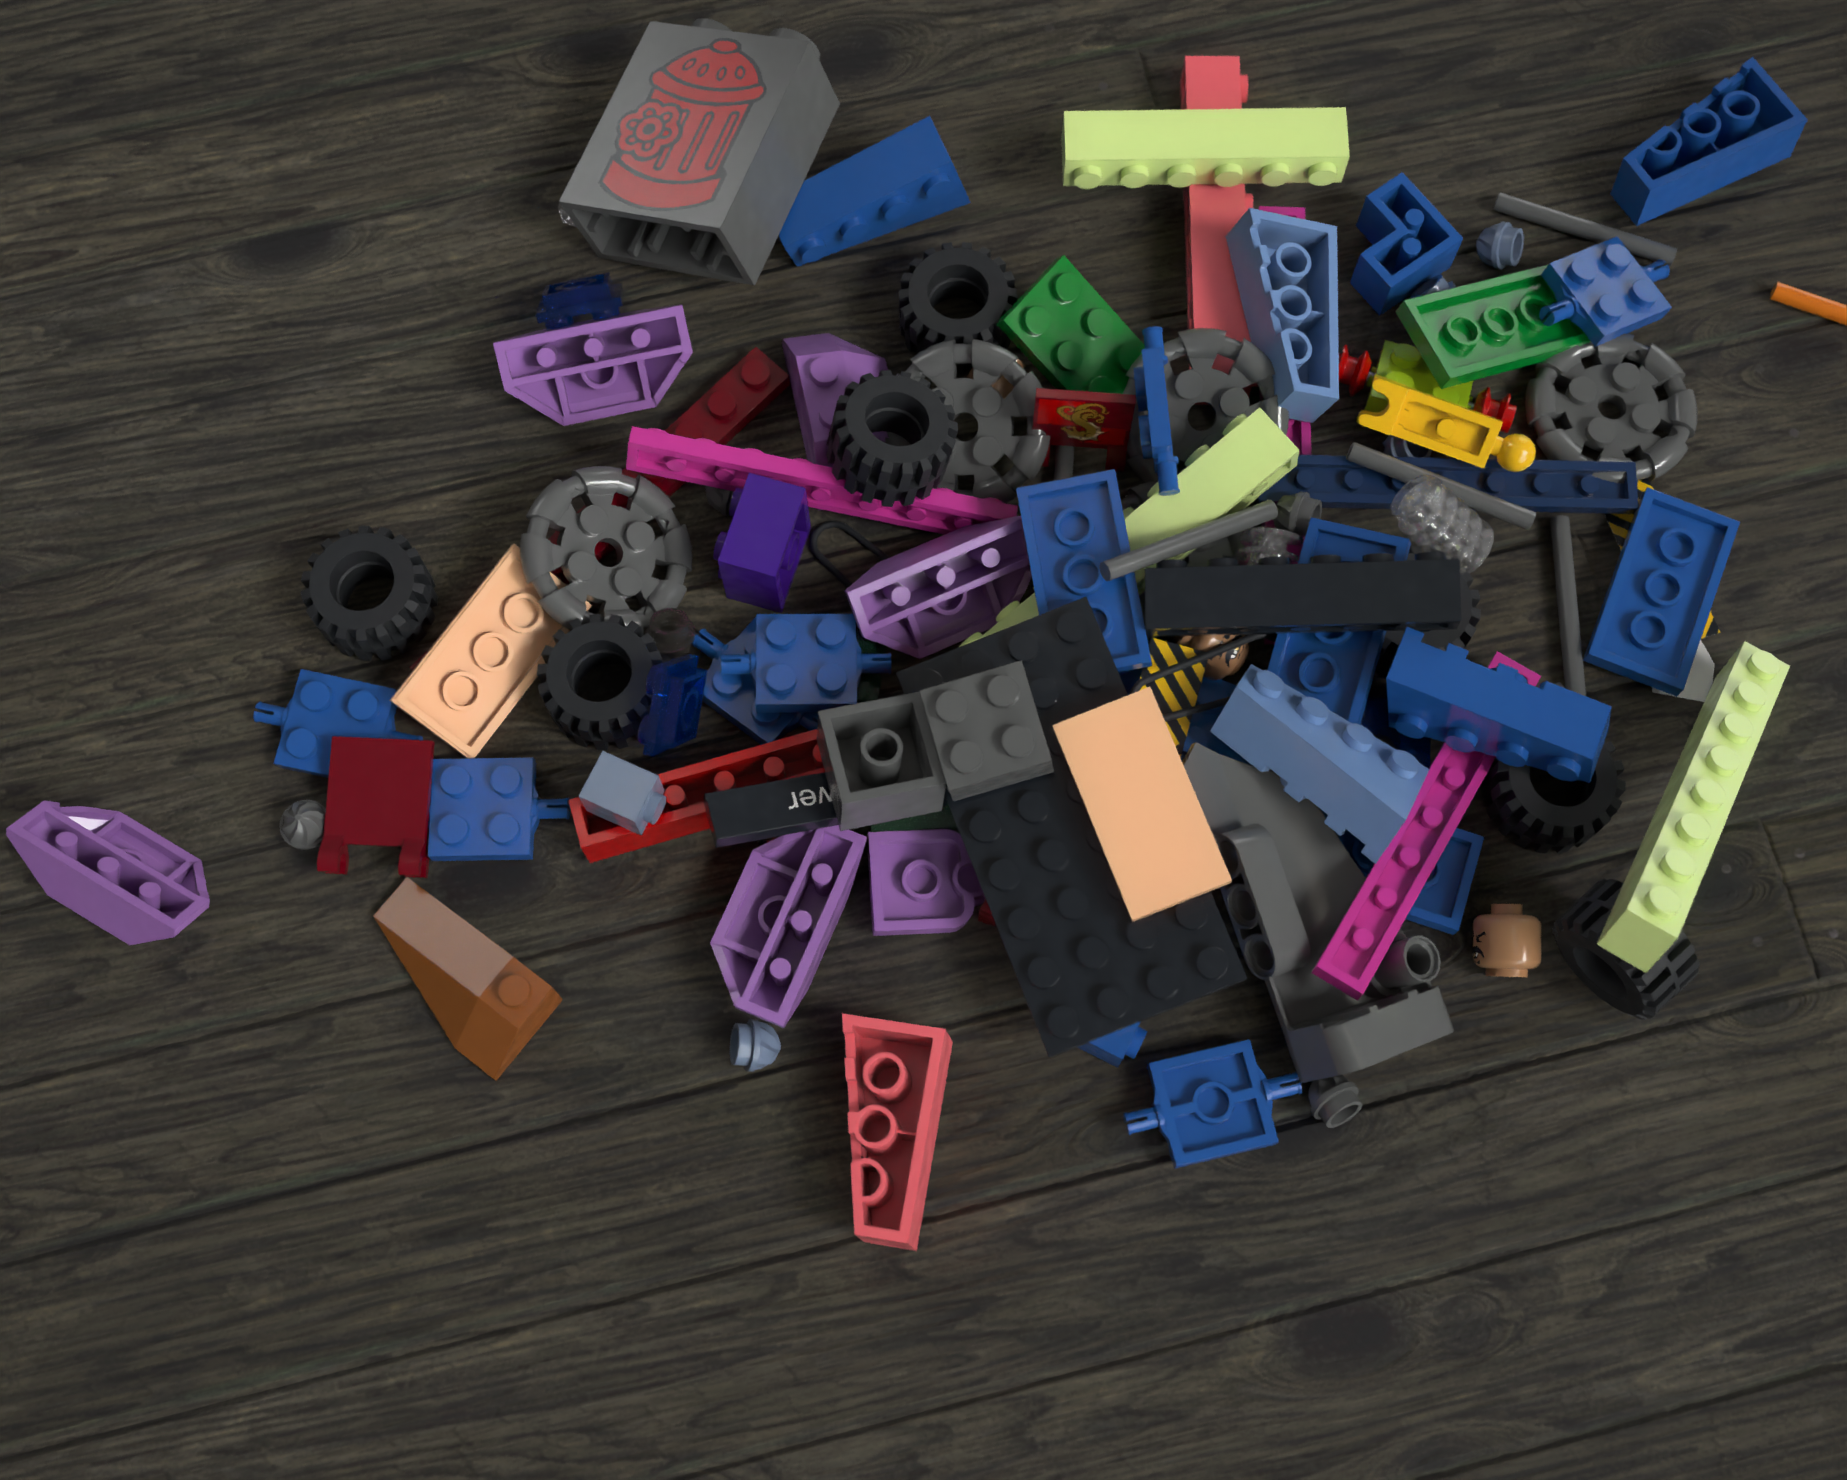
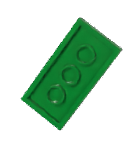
M1548 265L1402 302L1396 310V314L1441 389L1540 363L1576 345L1582 346L1591 342L1583 330L1570 319H1564L1552 326L1543 324L1546 319L1541 321L1539 315L1541 308L1557 302L1555 293L1541 275Z

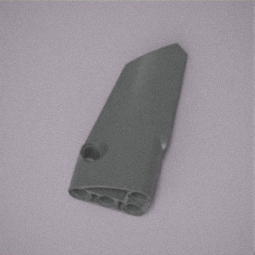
M1197 742L1191 744L1182 763L1232 879L1230 884L1220 887L1245 962L1249 970L1256 977L1265 981L1299 1077V1082H1310L1355 1072L1454 1032L1439 986H1432L1430 982L1436 978L1440 971V955L1435 944L1429 938L1422 935L1407 938L1401 928L1399 929L1364 994L1358 1001L1311 973L1363 884L1365 876L1335 831L1324 823L1326 818L1320 808L1309 799H1303L1298 802L1283 790L1285 787L1282 785L1279 775L1272 771L1260 772L1252 765L1221 755Z

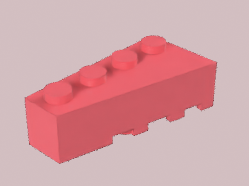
M842 1013L846 1047L845 1076L848 1082L849 1100L848 1131L851 1138L852 1153L851 1181L854 1235L866 1243L917 1251L953 1041L946 1029Z

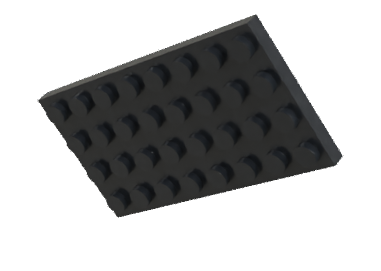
M1087 597L896 673L904 694H910L1022 660L1052 759L1054 772L958 801H953L946 783L944 795L1049 1058L1247 980L1211 891L1134 922L1131 921L1052 726L1128 695Z

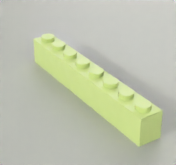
M1260 407L1248 417L1245 413L1237 416L1223 430L1224 437L1211 448L1207 444L1201 446L1186 460V468L1177 475L1180 493L1160 496L1159 483L1157 482L1147 493L1148 500L1135 510L1132 507L1123 510L1130 551L1245 509L1297 466L1299 449ZM1195 549L1166 560H1183ZM1156 564L1150 565L1145 568H1156ZM1145 568L1134 571L1139 595L1145 591ZM1035 592L1021 604L1016 600L1007 605L997 615L995 620L998 623L983 635L980 632L974 633L959 647L1039 616Z
M1746 641L1742 643L1714 679L1597 942V945L1645 973L1679 937L1790 668V665L1780 661L1771 653L1760 650Z

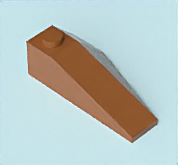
M408 877L404 879L373 916L454 1048L495 1081L498 1080L563 1000L547 982Z

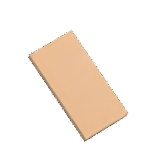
M512 544L389 700L466 759L477 756L537 678L538 664H546L541 655L545 645L551 647L556 645L552 636L559 629L565 634L570 631L550 617L537 602L541 598L532 582L529 584L526 582L521 564L520 548L516 544ZM550 572L558 589L567 586ZM586 601V611H588L592 605Z
M1151 687L1052 725L1132 922L1232 882Z

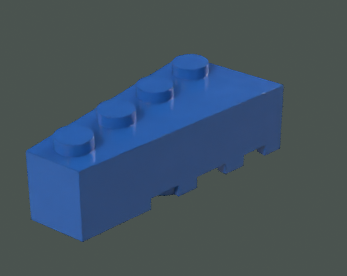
M1751 57L1741 65L1739 72L1730 79L1726 77L1714 86L1711 94L1700 103L1696 104L1694 102L1682 111L1680 118L1669 127L1663 126L1623 158L1610 194L1632 222L1638 226L1790 157L1808 119L1760 64Z
M928 116L805 180L784 222L779 237L784 248L798 267L971 202L931 117Z
M1406 627L1386 678L1389 727L1396 728L1398 732L1407 737H1428L1445 742L1449 747L1460 752L1478 751L1492 755L1510 766L1521 767L1528 765L1542 769L1551 776L1563 781L1581 780L1588 783L1591 782L1608 733L1612 706L1548 681L1542 682L1538 687L1528 684L1527 679L1518 673L1519 670L1502 663L1491 669L1466 659L1468 650L1448 643L1445 651L1421 642L1424 633Z

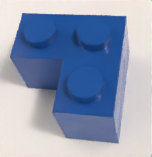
M1403 172L1366 196L1356 227L1373 246L1360 254L1350 284L1380 316L1411 295L1427 280L1440 275L1452 265L1463 237Z

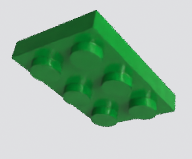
M1064 255L1055 259L996 323L1054 388L1059 390L1123 394L1129 377L1125 375L1134 361L1142 354V349H1145L1144 344Z

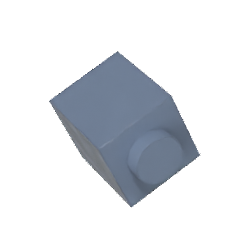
M602 751L578 796L586 811L641 836L648 823L655 824L663 812L667 799L663 795L665 790L658 775L605 751Z

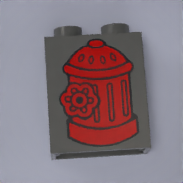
M706 18L694 20L691 26L650 21L559 200V203L597 257L755 286L840 105L820 63V52L817 46L805 35L788 28H776L767 36L731 31L725 25Z

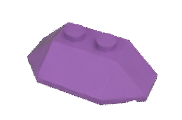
M682 304L636 310L556 326L493 342L504 391L519 398L563 426L657 407L693 353Z
M829 333L783 338L782 346L807 460L813 464L833 468L834 464L828 463L827 440L839 396L844 395L845 388L852 381L859 384L861 376L871 373L874 377H878L880 371L888 370L886 360ZM886 431L872 433L883 442H885V437H888Z
M1021 516L964 526L875 564L845 590L861 636L921 659L961 642L976 632L982 633L991 629L998 623L995 620L997 615L1007 605L1016 600H1021L1032 578Z
M44 800L6 828V836L49 897L128 945L173 938L209 908L210 899L202 861L120 811L86 806L60 807L58 802Z
M839 825L782 835L752 850L710 942L736 1009L784 1028L810 987L849 898L867 840L866 836L851 830L840 831Z

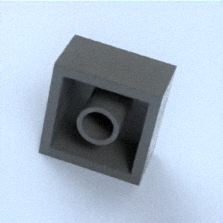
M1022 660L920 690L944 777L953 801L1054 772L1052 759Z
M920 692L818 711L817 743L840 831L942 811L946 780Z

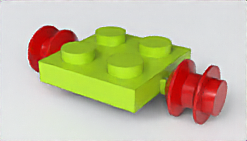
M1385 340L1377 367H1372L1371 372L1369 370L1372 362L1367 350L1356 358L1349 355L1348 346L1345 344L1342 353L1339 352V383L1349 385L1350 396L1353 397L1360 392L1366 381V386L1371 387L1365 410L1381 412L1388 405V398L1384 394L1375 391L1372 386L1373 376L1379 375L1407 385V387L1502 420L1503 424L1500 432L1508 433L1512 425L1517 406L1509 404L1511 394L1508 393L1501 401L1491 398L1490 388L1486 387L1476 395L1472 403L1473 397L1470 396L1473 381L1441 389L1418 349L1412 345L1398 344Z

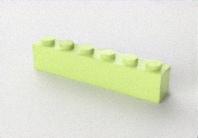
M1346 107L1064 111L1063 186H1077L1083 189L1107 185H1123L1128 188H1140L1145 185H1171L1183 188L1192 184H1217L1222 187H1232L1238 184L1263 183L1267 186H1280L1285 183H1311L1317 186H1324L1334 182H1342L1350 157Z

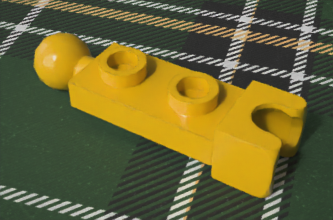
M1379 375L1373 376L1372 386L1375 391L1384 394L1388 398V405L1381 412L1361 410L1356 420L1362 426L1387 435L1391 434L1392 436L1483 469L1490 454L1496 456L1500 466L1510 472L1524 471L1535 460V444L1529 437L1517 433L1508 435L1505 438L1498 436L1503 424L1502 420L1407 387V385Z

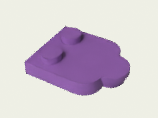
M948 829L868 832L867 855L873 936L955 932L968 923L973 914L974 907L983 904L985 900L983 890L959 833Z

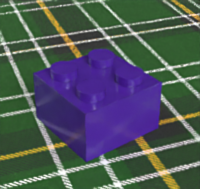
M749 473L744 488H736L729 508V516L733 517L728 533L720 532L715 544L713 558L719 564L718 578L723 581L726 598L782 613L811 530L806 488Z

